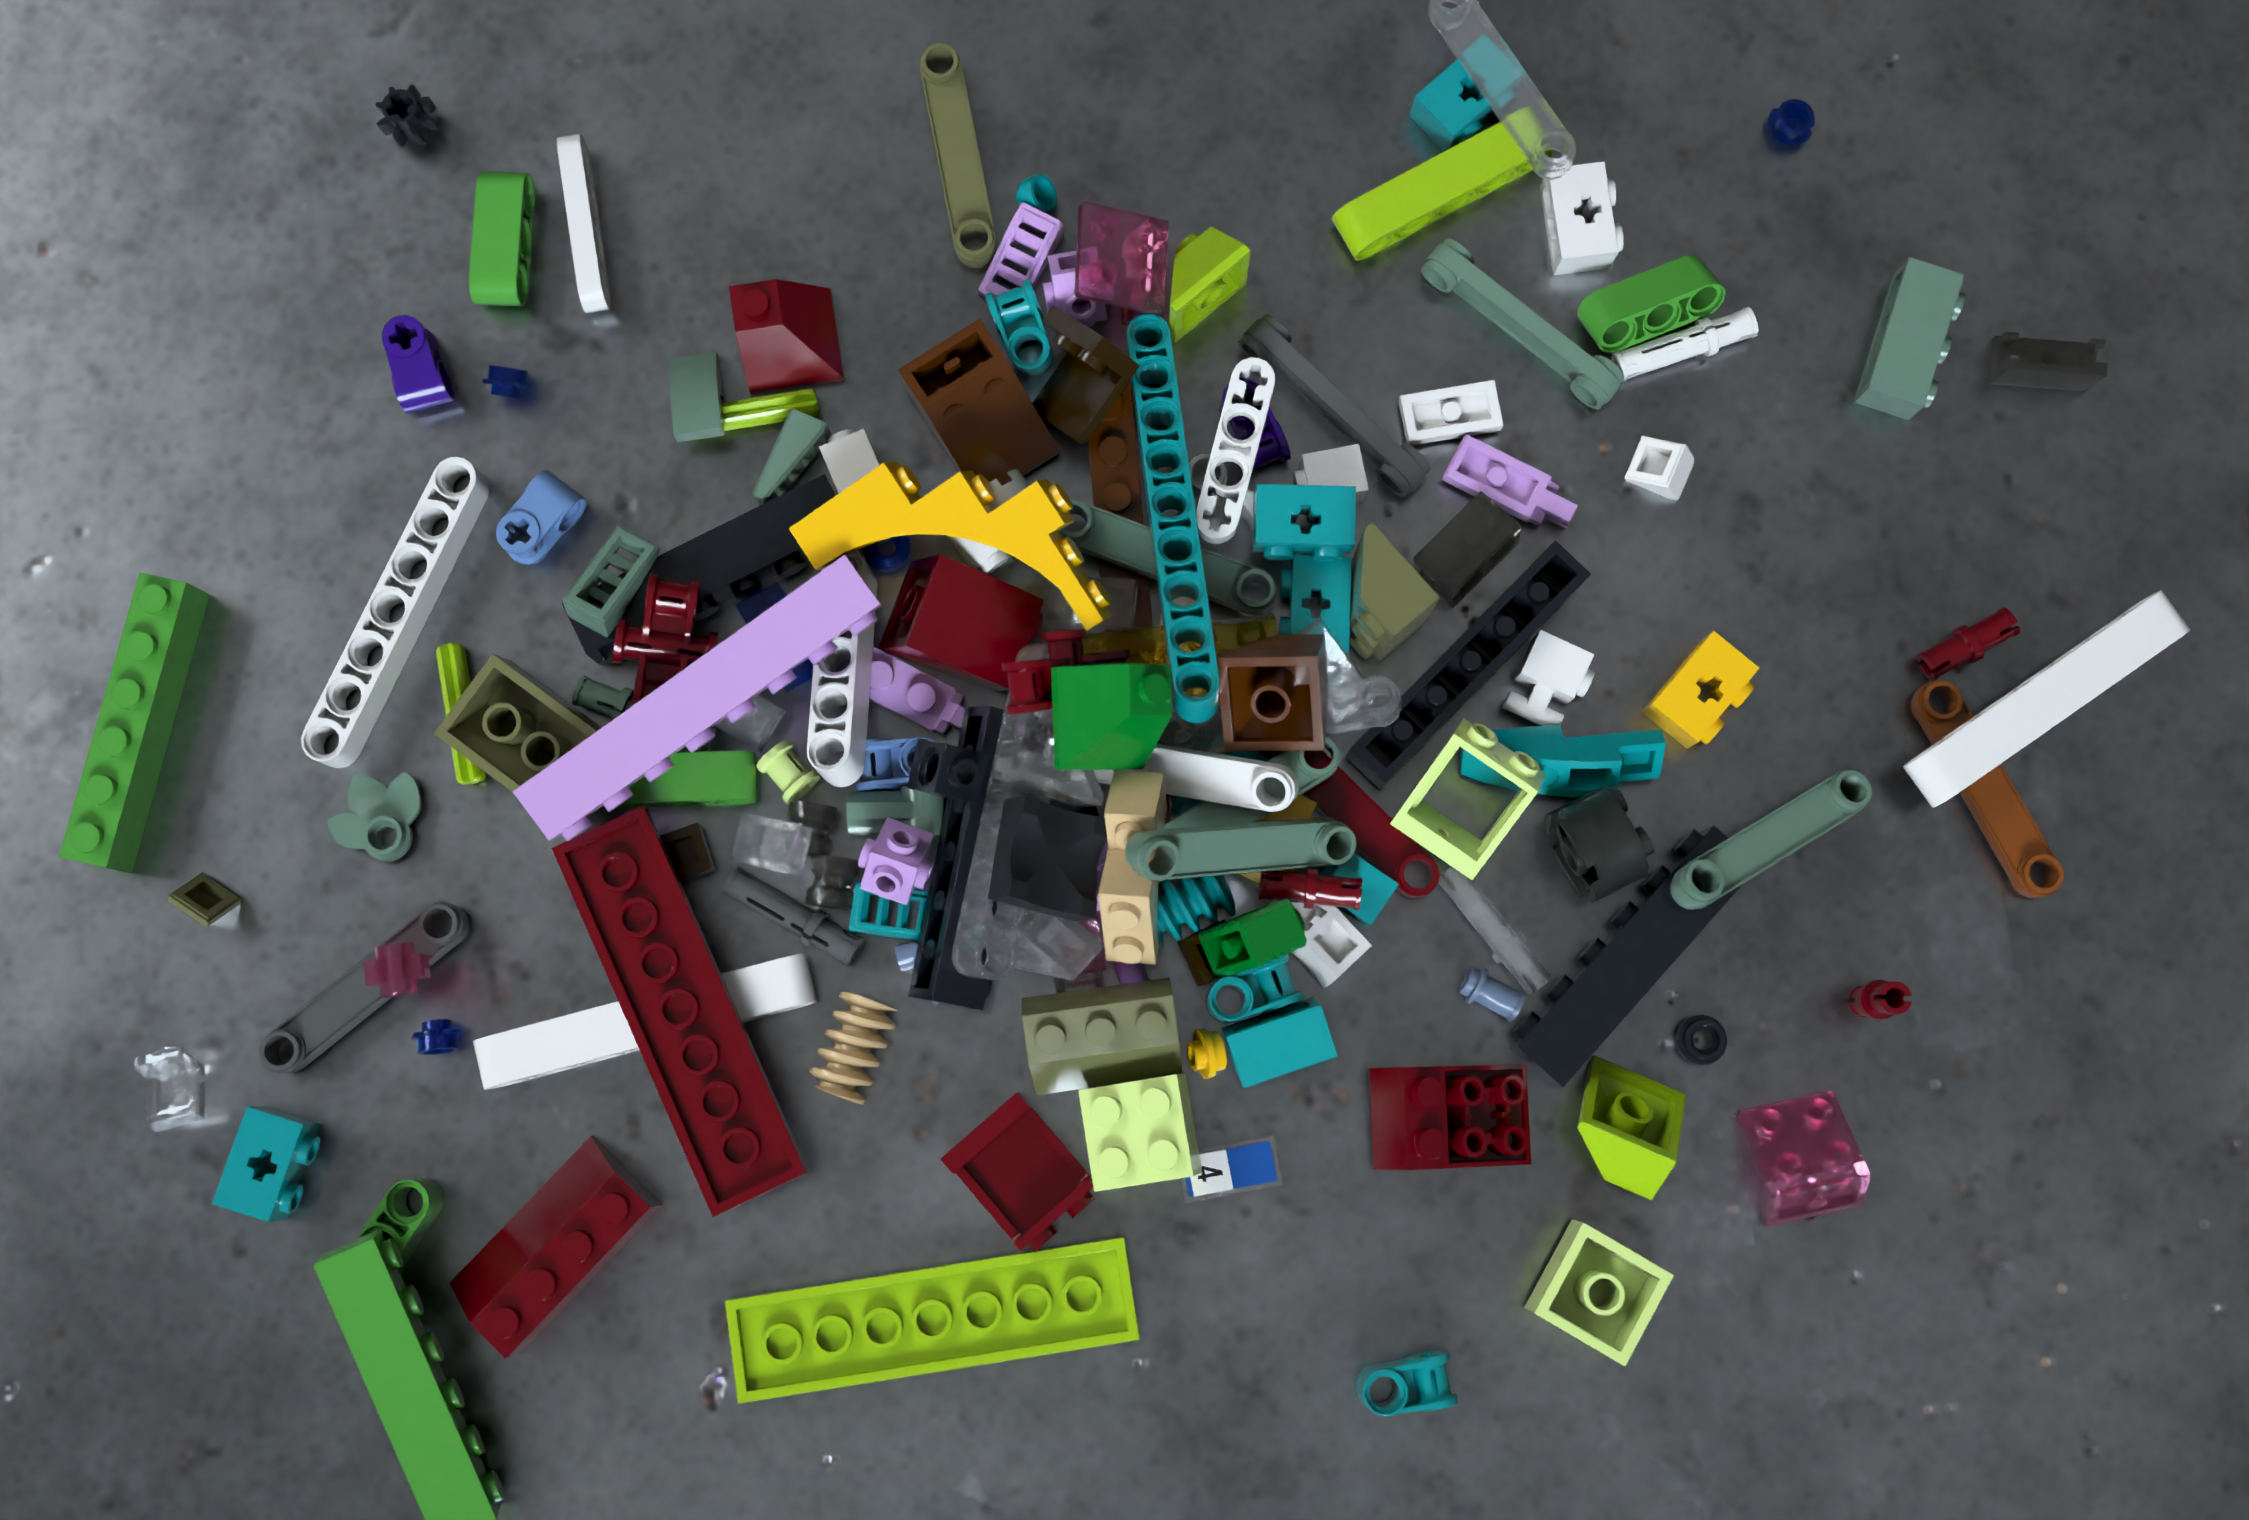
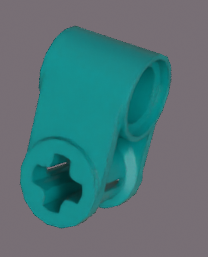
M1030 278L1023 280L1022 286L1001 294L994 295L992 292L985 294L997 331L1002 336L1008 356L1015 368L1028 376L1040 375L1045 372L1052 363L1053 350L1042 322L1044 317ZM1029 340L1040 342L1043 345V351L1039 359L1027 363L1018 358V350L1024 342Z
M1288 954L1280 956V958L1272 960V962L1265 963L1263 966L1229 975L1214 983L1207 991L1205 999L1206 1009L1210 1016L1221 1023H1234L1261 1012L1265 1014L1305 999L1303 992L1297 991L1286 964L1290 960ZM1232 987L1240 993L1242 1005L1237 1013L1228 1014L1219 1009L1216 996L1220 988Z
M1446 1350L1423 1352L1407 1356L1404 1359L1372 1364L1365 1367L1359 1373L1356 1380V1393L1359 1400L1370 1411L1380 1416H1392L1414 1411L1439 1410L1458 1404L1457 1394L1451 1393L1446 1362L1450 1360L1449 1351ZM1390 1377L1393 1383L1391 1397L1381 1403L1373 1402L1370 1397L1372 1383L1377 1378Z

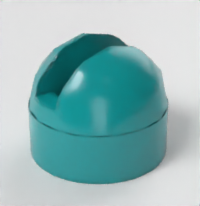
M1042 173L1035 174L1020 182L1016 192V202L1018 206L1024 202L1042 212L1050 211L1057 202L1056 188L1047 175Z

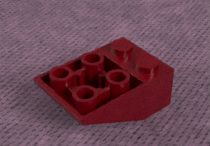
M1526 1064L1369 1068L1373 1169L1428 1170L1531 1165Z

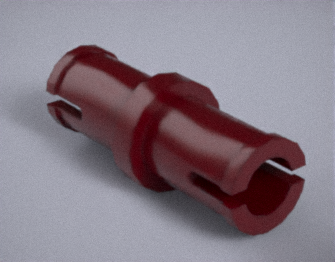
M2002 607L1996 613L1970 627L1962 625L1953 630L1952 637L1925 652L1917 654L1916 659L1919 663L1925 661L1919 667L1930 681H1935L1943 674L1967 661L1975 663L1984 657L1985 651L2011 637L2019 635L2020 627L2017 625L2011 627L2017 624L2018 621L2010 610Z
M1307 868L1306 873L1280 870L1261 871L1259 900L1281 901L1288 899L1290 902L1303 903V908L1314 909V905L1317 904L1359 910L1362 889H1360L1362 887V878L1319 875L1317 869Z
M1881 979L1873 980L1863 986H1857L1850 992L1848 998L1855 999V1003H1848V1007L1852 1013L1859 1017H1869L1875 1020L1889 1019L1909 1009L1912 1001H1904V997L1912 995L1909 988L1901 982H1889Z

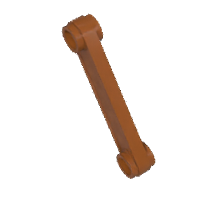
M1935 680L1921 686L1911 700L1913 716L1918 720L1932 745L1974 717L1965 703L1961 691L1956 685L1948 681ZM1930 693L1939 695L1943 700V714H1939L1931 708L1929 703ZM2001 764L1960 792L2010 879L2012 887L2018 893L2029 898H2039L2054 893L2061 886L2064 879L2062 865L2054 856ZM2032 864L2037 865L2042 870L2043 883L2041 887L2036 886L2031 881L2029 873Z

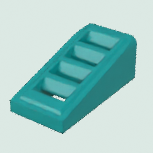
M861 882L855 883L849 931L859 934L919 941L928 892L914 890L907 905L899 903L896 927L887 926L890 900L860 889ZM870 896L879 897L875 924L867 923ZM911 901L919 902L916 930L907 929Z

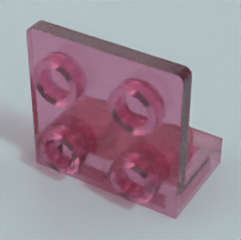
M1087 201L1082 203L1078 208L1075 296L1121 307V325L1128 326L1131 320L1142 314L1160 316L1165 313L1169 221Z
M1823 1092L1739 1111L1737 1121L1764 1184L1759 1210L1766 1227L1864 1205L1871 1174L1833 1092Z

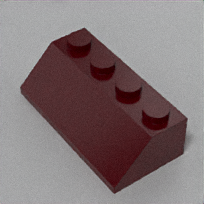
M592 1135L449 1284L469 1323L505 1359L522 1353L663 1204Z

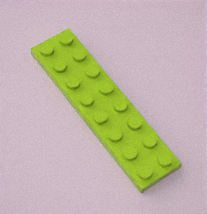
M1124 1236L1041 1249L1035 1252L1015 1253L725 1300L738 1404L1140 1340Z

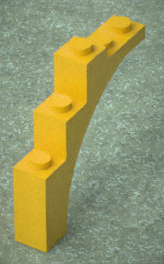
M898 461L883 462L789 528L815 570L828 567L843 555L847 557L859 549L897 536L926 534L969 539L992 546L1014 556L1040 572L1061 590L1086 631L1113 616L1107 608L1111 604L1108 593L1097 579L1090 581L1080 566L1084 562V558L1079 548L1070 537L1067 536L1063 539L1059 531L1075 521L1069 513L1073 505L1064 489L1058 483L1051 485L1048 479L1037 480L999 507H996L993 501L997 499L993 487L982 474L976 476L973 470L958 472L921 498L918 493L921 490L920 482L908 466H900Z

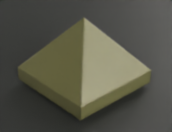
M202 872L168 895L167 901L198 923L208 927L241 903V898Z

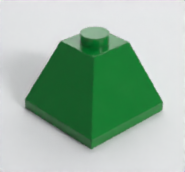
M1128 663L1052 667L1054 770L1143 769L1172 717L1170 665Z

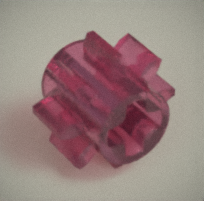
M413 942L375 947L376 958L373 961L363 962L366 986L372 985V987L379 986L380 998L419 993L418 982L421 979L431 978L428 954H415Z

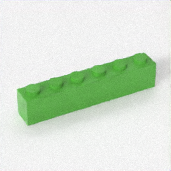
M139 572L59 858L128 873L133 872L210 594L187 582Z
M378 1229L321 1254L313 1266L425 1520H497L501 1506L500 1501L505 1499L502 1484L494 1470L487 1473L480 1458V1454L485 1452L481 1436L474 1424L466 1426L459 1410V1408L464 1407L461 1390L454 1378L446 1380L439 1362L444 1360L442 1347L433 1331L426 1334L420 1321L419 1315L424 1313L423 1305L413 1285L406 1287L398 1269L403 1267V1260L395 1241L392 1238L385 1241L381 1229Z

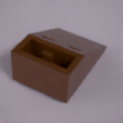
M980 319L898 369L905 390L959 472L973 470L976 476L982 474L988 482L997 478L1003 486L1012 481L1007 472L1018 469L1022 476L1060 453L1058 446L1012 367Z

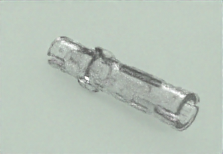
M1452 866L1439 876L1438 884H1440L1494 952L1491 956L1497 964L1500 961L1504 964L1528 997L1553 978L1551 973L1547 972L1525 944L1528 940L1522 932L1520 934L1515 932L1474 880L1469 879Z

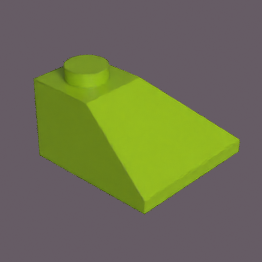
M1212 226L1200 236L1197 233L1189 235L1179 244L1175 251L1177 254L1174 258L1169 316L1170 334L1174 343L1243 288L1247 282L1250 249L1244 243Z
M1593 1055L1589 1064L1577 1128L1605 1181L1652 1200L1677 1163L1686 1094Z

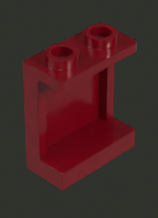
M1016 1092L941 1158V1161L952 1174H957L1014 1242V1247L1019 1252L1027 1245L1034 1252L1057 1233L1056 1229L1051 1225L1066 1211L1074 1218L1095 1199L1090 1192L1093 1188L1092 1176L1020 1092Z

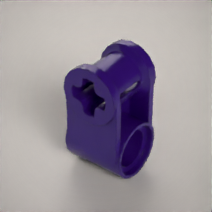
M399 315L390 319L383 328L382 343L392 372L394 391L404 412L411 414L453 401L455 399L453 385L444 366L435 336L414 317Z
M1240 378V380L1246 382L1245 397L1253 402L1254 393L1259 384L1252 379ZM1229 384L1226 386V388H1225L1224 391H1223L1222 400H1221V405H1220V410H1219V412H1220V417H1221V413H1222V410H1223V406H1224V402H1225V398H1226V394H1227V391H1228ZM1254 406L1258 410L1262 409V406ZM1270 406L1252 475L1254 474V469L1277 459H1281L1283 462L1291 459V452L1285 434L1275 419ZM1236 416L1228 422L1227 430L1233 438L1244 440L1253 435L1255 426L1250 418Z

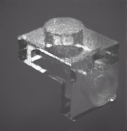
M163 1047L152 1054L135 1058V1070L147 1080V1125L155 1132H160L205 1119V1067L184 1047Z

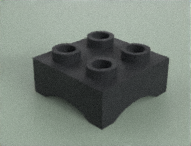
M1027 795L1004 799L988 899L1069 921L1095 919L1098 903L1096 897V872L1099 857L1107 839L1105 818L1058 808L1041 799Z

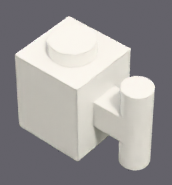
M1540 630L1532 639L1513 680L1514 683L1531 690L1528 698L1510 690L1502 708L1540 726L1561 725L1564 715L1547 706L1550 700L1566 706L1576 695L1581 698L1585 696L1595 675V671L1589 669L1594 654Z

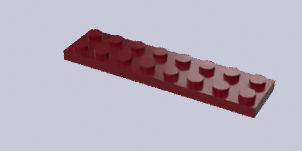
M641 806L574 837L568 842L566 841L553 847L552 851L712 1217H716L809 1173L648 808Z

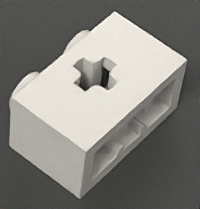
M1605 162L1548 168L1540 185L1553 276L1609 269L1617 254L1623 249V230L1619 222L1614 223L1612 207L1616 204V186L1613 178H1607Z

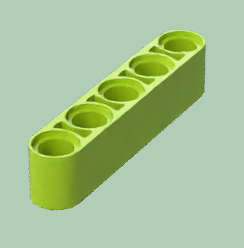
M1526 109L1350 201L1337 210L1331 219L1355 260L1359 261L1374 255L1532 171L1546 162L1554 154L1555 148L1533 111Z

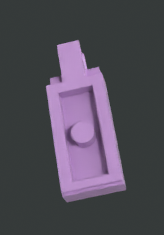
M1466 434L1442 478L1443 481L1527 523L1529 521L1540 526L1544 519L1566 529L1578 507L1577 504L1557 495L1560 486L1550 481L1552 476Z
M873 646L870 701L932 733L936 731L945 735L949 726L961 731L965 708L961 706L965 698L964 695L958 693L950 685Z

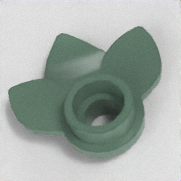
M408 772L397 776L388 787L375 778L362 774H353L347 792L348 811L336 814L326 820L330 834L341 846L347 849H365L375 859L394 861L401 858L411 847L413 832L410 825L421 810L422 799L419 786ZM393 829L396 833V839L393 844L385 846L382 842V836L385 831Z

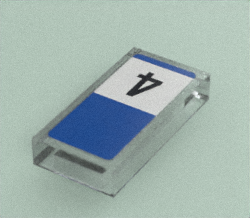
M1274 1135L1200 1148L1198 1150L1202 1173L1180 1178L1185 1203L1283 1185Z

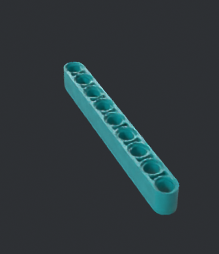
M1142 314L1131 320L1128 325L1127 351L1128 357L1140 365L1130 380L1166 652L1171 671L1173 704L1176 713L1182 719L1191 723H1201L1214 716L1218 709L1219 673L1171 334L1168 323L1162 317L1155 314ZM1145 343L1156 344L1155 346L1151 347L1142 346V344ZM1160 384L1162 387L1149 388L1147 385ZM1156 425H1165L1169 427L1168 429L1162 431L1152 429V427ZM1162 467L1175 469V471L1170 473H1161L1156 470ZM1169 509L1181 512L1180 515L1175 517H1168L1162 513ZM1173 553H1183L1188 558L1182 561H1173L1167 556ZM1179 597H1189L1195 602L1188 606H1179L1173 600ZM1192 641L1200 644L1201 648L1188 652L1180 649L1178 646L1184 642ZM1191 687H1201L1208 694L1201 698H1192L1184 692Z

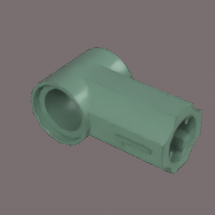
M907 786L901 787L900 791L848 792L846 802L848 834L879 835L887 817L933 833V839L939 838L944 817V797L908 789Z

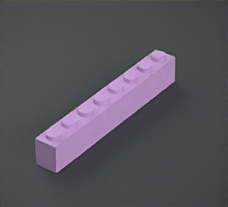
M843 555L513 791L514 795L549 841L563 835L567 842L592 825L588 816L604 805L607 811L610 812L632 797L634 794L628 787L643 776L651 783L674 766L670 757L685 746L690 753H693L713 739L715 734L711 728L727 717L733 724L757 707L751 700L766 688L774 695L794 681L797 676L792 670L809 659L813 665H816L838 649L833 640L847 630H850L856 636L875 623L878 617L874 611L880 608L881 604L847 557Z

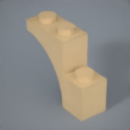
M1114 770L1104 811L1108 852L1098 891L1106 961L1156 965L1159 951L1157 925L1159 880H1149L1133 871L1126 861L1125 848L1129 839L1137 832L1164 829L1167 812L1164 773ZM1157 848L1150 854L1148 863L1153 860Z

